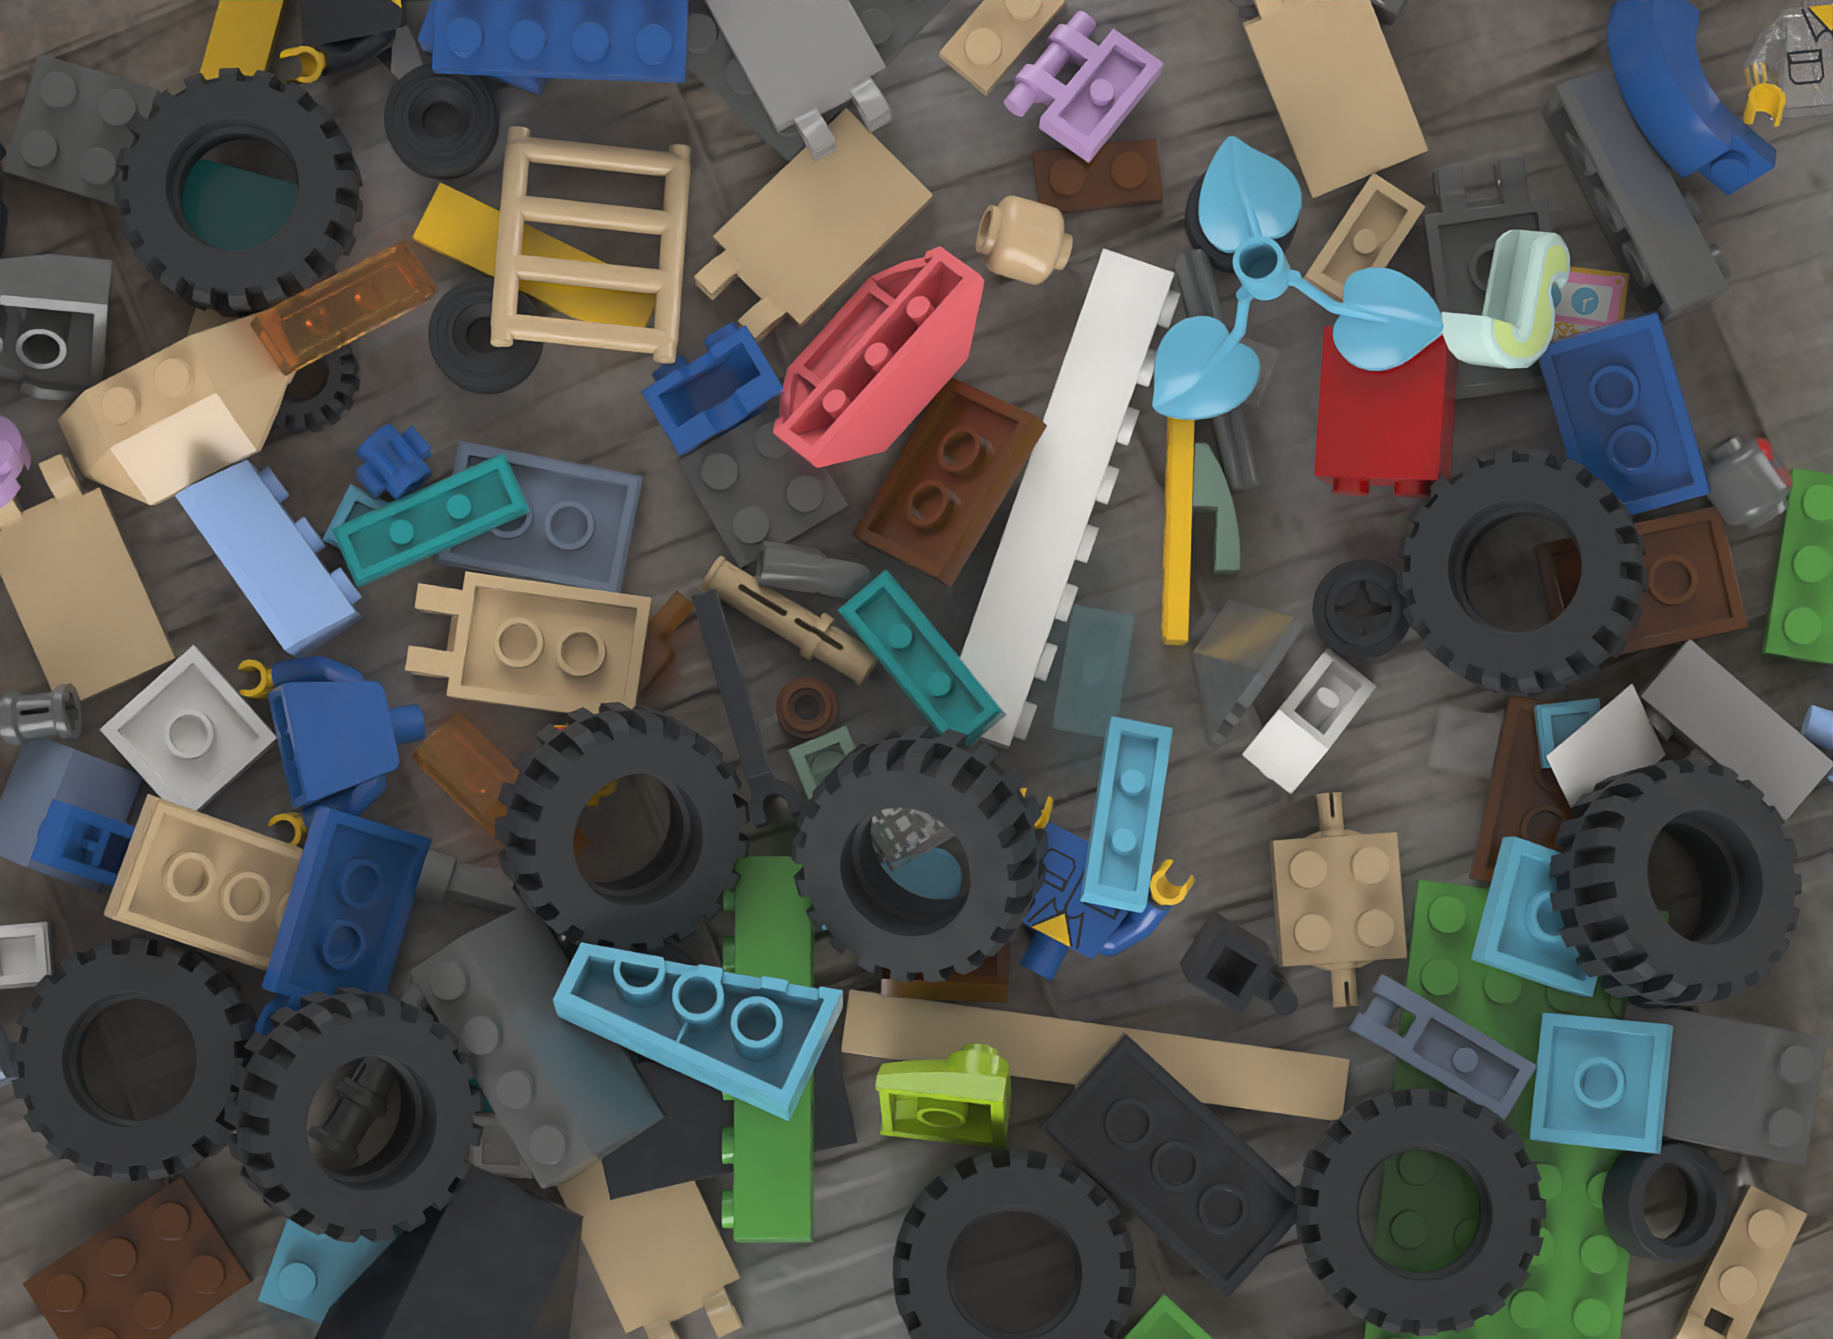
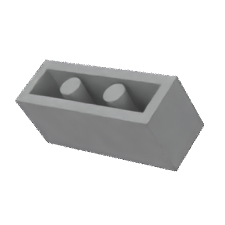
M1691 639L1680 644L1637 694L1656 736L1667 741L1672 735L1691 751L1686 758L1702 759L1708 765L1719 763L1733 769L1738 774L1736 782L1749 779L1764 793L1761 802L1766 807L1774 805L1784 821L1791 816L1833 767L1832 760Z

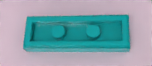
M502 453L333 528L332 532L356 586L361 588L531 511L505 453Z
M884 570L838 610L940 736L947 729L961 732L967 736L965 745L970 746L1007 715L889 571Z

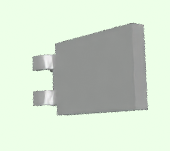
M704 0L777 132L795 124L815 162L837 151L836 140L821 115L851 98L870 132L892 121L889 114L891 109L873 80L887 73V67L849 0Z

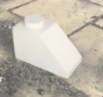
M1327 648L1242 755L1258 767L1265 776L1274 780L1292 794L1329 750L1377 686L1330 648Z

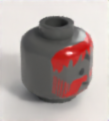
M1736 433L1720 441L1705 453L1711 462L1705 467L1707 481L1711 493L1706 494V497L1711 505L1715 506L1721 514L1725 524L1730 526L1743 524L1746 530L1750 531L1769 522L1789 507L1790 503L1786 497L1792 490L1793 479L1767 439L1752 438L1743 442Z

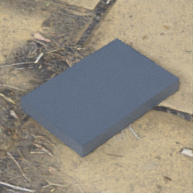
M459 441L452 475L505 453L531 512L436 554L434 562L436 565L487 575L615 593L622 592L644 482L643 476Z

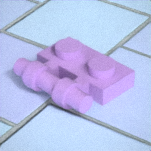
M1077 11L1067 25L1059 24L1046 39L1048 48L1034 65L1026 64L1013 80L1015 88L1006 97L1004 104L1009 111L1020 117L1028 111L1034 102L1043 103L1048 106V109L1040 117L1039 129L1089 163L1158 79L1164 63L1115 29H1112L1098 46L1088 39V36L1096 28L1095 21L1087 13ZM1066 63H1076L1081 68L1067 86L1055 79Z

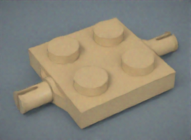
M1342 792L1316 794L1319 819L1318 832L1303 839L1269 842L1279 967L1311 965L1323 970H1331L1332 1008L1359 1006L1355 968H1360L1375 960L1407 958L1397 832L1362 834L1350 829L1344 830Z

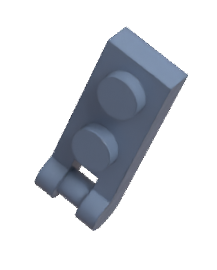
M1381 974L1371 990L1376 994L1365 1015L1358 1012L1349 1030L1458 1095L1465 1096L1466 1099L1486 1106L1499 1115L1500 1120L1505 1121L1537 1065L1398 982ZM1398 1008L1414 1016L1403 1037L1387 1028Z

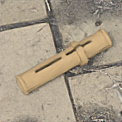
M721 555L714 562L702 582L700 590L706 592L716 589L721 601L801 648L800 656L809 661L816 657L854 680L859 686L863 685L878 661L866 644L834 626L835 618L826 613L819 617L773 587L758 585L755 577L731 564Z

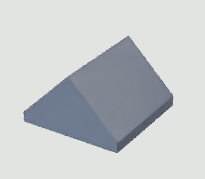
M44 737L30 738L27 745L21 746L0 799V856L29 869L100 893L104 883L30 859L37 842L39 826L47 815L52 798L128 823L144 778L136 772Z

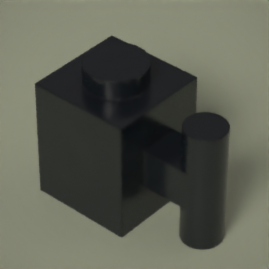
M1212 911L1179 963L1188 983L1241 1014L1253 995L1271 1004L1280 1015H1290L1297 1009L1298 999L1285 975L1281 972L1270 971L1276 960L1266 942Z

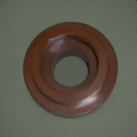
M810 676L795 678L788 682L778 694L776 700L777 719L782 728L796 738H818L827 733L837 719L838 701L832 688L821 679ZM803 697H812L819 703V712L811 720H803L795 713L796 703Z

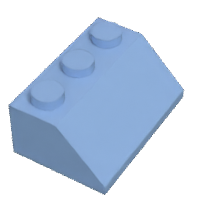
M246 459L185 488L175 495L283 649L296 658L308 657L363 618L354 606V603L362 598L361 594L341 567L332 573L317 554L326 545L305 516L294 522L282 505V502L289 498L290 495L269 466L259 472Z

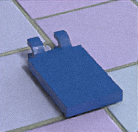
M316 806L262 985L263 989L277 994L262 1010L256 1025V1032L267 1036L275 1028L269 1020L270 1016L284 1006L294 1011L302 1009L300 1005L301 997L317 991L333 996L336 988L355 987L367 993L374 990L386 994L414 902L420 874L432 842L431 838L324 806Z

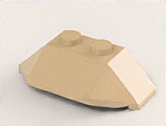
M265 310L190 335L85 390L58 419V422L84 477L146 504L157 505L185 488L261 451L279 411L287 384L291 383L298 366L273 311Z

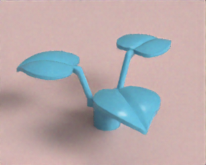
M1229 136L1222 143L1208 167L1201 188L1198 212L1202 230L1209 242L1220 251L1234 253L1233 268L1242 284V287L1236 293L1238 306L1235 326L1229 334L1221 321L1209 316L1187 318L1175 324L1166 333L1157 349L1154 362V396L1152 406L1159 414L1167 417L1199 420L1227 413L1245 401L1255 388L1261 370L1257 354L1250 347L1239 343L1246 332L1250 301L1253 298L1259 300L1277 298L1286 291L1288 286L1296 287L1329 312L1340 315L1333 328L1334 343L1338 351L1349 363L1368 371L1389 370L1402 365L1441 336L1444 324H1442L1441 313L1431 296L1419 284L1392 269L1381 267L1366 268L1351 274L1346 280L1343 289L1344 303L1333 300L1302 278L1298 271L1291 270L1281 247L1273 239L1286 235L1297 222L1302 209L1300 186L1295 176L1281 162L1255 150L1237 137Z

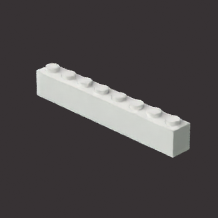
M1104 248L1043 419L1047 427L1031 453L960 656L1007 714L978 740L1009 750L1013 737L1026 740L1037 705L1026 701L1034 678L1046 682L1058 648L1057 645L1047 642L1054 619L1067 622L1078 590L1077 586L1067 583L1075 560L1087 563L1099 530L1098 527L1088 524L1095 501L1108 504L1119 472L1118 468L1108 465L1116 442L1126 446L1129 444L1140 410L1129 407V403L1136 383L1146 387L1150 384L1157 350L1149 348L1157 325L1169 329L1181 294L1170 290L1174 272Z

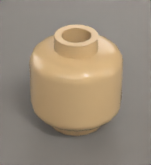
M1010 195L1005 197L997 206L989 205L978 228L975 248L976 252L983 254L987 270L1008 278L1038 285L1050 276L1053 269H1064L1071 253L1073 237L1071 234L1064 233L1065 224L1060 210Z

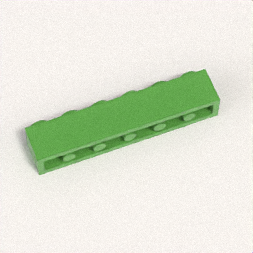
M748 856L745 859L736 858L735 871L742 876L734 892L726 888L723 890L724 911H735V936H724L723 939L724 972L757 978L767 976L788 980L789 984L814 988V925L806 913L812 902L809 895L804 897L798 895L793 876L803 867V864H796L791 859L792 856ZM814 1070L790 1121H786L723 1092V1100H734V1126H723L722 1161L723 1164H734V1190H722V1227L733 1228V1239L737 1243L814 1242Z

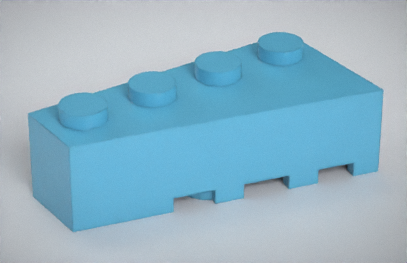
M581 942L553 998V1003L559 1018L786 1121H790L843 1009V990L821 986L817 989L789 984L788 980L762 976V978L724 972L723 968L702 964L692 966L664 961L663 957Z

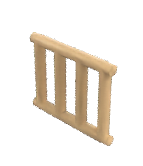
M509 127L504 156L490 343L496 347H509L513 345V339L651 353L653 354V361L657 363L674 364L679 337L691 173V148L687 145L675 144L669 146L668 152L536 138L530 137V130L525 127ZM529 162L665 177L663 210L526 196ZM524 221L661 235L659 268L651 269L522 255ZM519 280L657 294L654 329L517 314Z

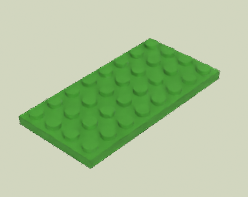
M1416 880L1404 987L1537 1065L1542 1012L1619 1020L1622 1001L1628 1000V997L1617 999L1604 991L1599 985L1602 979L1601 976L1597 977L1593 997H1579L1471 960L1490 888ZM1658 910L1668 924L1669 911ZM1401 1009L1398 1035L1403 1037L1414 1018L1413 1015ZM1395 1057L1391 1091L1421 1088L1455 1093ZM1537 1066L1505 1121L1500 1120L1509 1129H1514L1526 1144L1523 1148L1530 1161L1536 1163L1542 1179L1538 1181L1540 1196L1546 1199V1219H1541L1539 1235L1544 1240L1539 1256H1533L1527 1269L1530 1276L1520 1290L1515 1288L1504 1300L1507 1305L1492 1316L1487 1314L1474 1321L1475 1326L1458 1332L1454 1330L1439 1332L1437 1336H1417L1403 1332L1398 1334L1381 1329L1364 1320L1362 1339H1620L1630 1254L1614 1241L1605 1224L1602 1194L1607 1173L1618 1155L1625 1150L1530 1140ZM1406 1151L1385 1160L1382 1165L1373 1251L1388 1264L1398 1269L1412 1272L1432 1271L1453 1262L1469 1246L1478 1225V1197L1470 1178L1453 1160L1433 1151Z

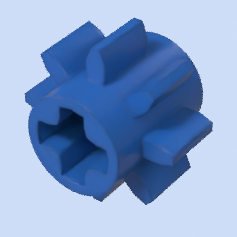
M387 424L367 438L356 451V455L364 463L356 470L359 474L356 478L375 500L386 491L395 500L403 498L415 492L431 476L432 470L424 461L432 455L429 451L432 447L413 425L400 434L392 424Z

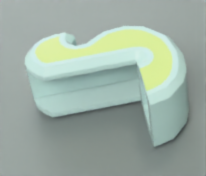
M1509 230L1497 239L1482 316L1441 312L1442 324H1444L1442 334L1449 350L1457 359L1472 365L1512 369L1528 368L1543 356L1554 332L1555 310L1551 288L1564 287L1570 273V254L1566 243L1560 235L1550 232Z

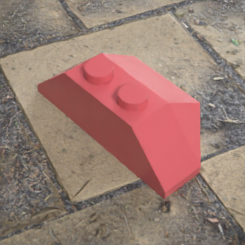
M940 246L927 251L925 257L904 261L870 276L787 368L783 384L785 393L780 397L779 418L775 420L773 433L816 468L885 452L968 359L985 280L980 274Z

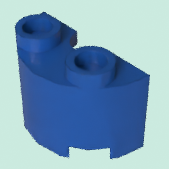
M734 322L712 333L703 341L708 349L704 355L688 364L684 356H679L674 364L662 365L652 373L655 383L641 391L679 456L694 452L697 446L714 435L719 438L768 409L765 404L766 402L785 393L783 386L746 325L739 329Z

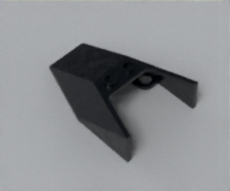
M473 1165L465 1181L455 1177L447 1188L454 1197L441 1211L432 1206L422 1211L426 1218L425 1223L409 1232L404 1229L329 1307L314 1339H569L584 1216Z

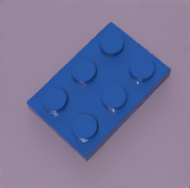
M1659 310L1549 342L1547 350L1538 360L1569 459L1586 467L1590 473L1601 479L1624 503L1631 515L1711 493L1707 481L1706 468Z

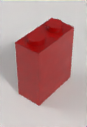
M1324 326L1314 476L1326 484H1332V493L1338 495L1368 496L1370 486H1394V496L1430 498L1432 490L1429 487L1442 475L1449 480L1451 479L1458 359L1449 350L1443 334L1402 365L1389 370L1368 371L1352 365L1341 355L1334 343V327Z

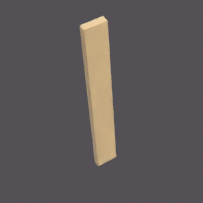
M849 989L841 1052L910 1061L947 1059L949 1054L960 1051L962 1046L979 1043L992 1046L999 1051V1056L1010 1064L1011 1076L1076 1085L1124 1032L1202 1103L1331 1121L1337 1120L1343 1115L1350 1059L930 1000L881 997L879 993Z

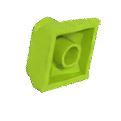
M971 1043L962 1046L960 1051L949 1054L947 1059L910 1060L881 1065L875 1089L879 1091L882 1115L881 1135L1006 1149L1011 1103V1071L1009 1062L999 1056L997 1049L985 1044Z

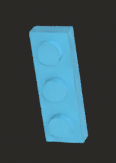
M1111 716L1106 728L1080 901L1138 913L1144 911L1148 899L1173 728Z

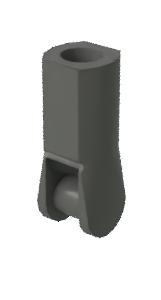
M765 540L761 542L755 570V579L758 585L816 593L818 591L824 595L849 600L873 581V576L866 562L857 554L829 550L819 551L817 548Z

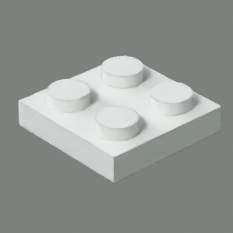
M194 645L100 729L162 799L198 812L203 810L278 742L273 730L199 648Z

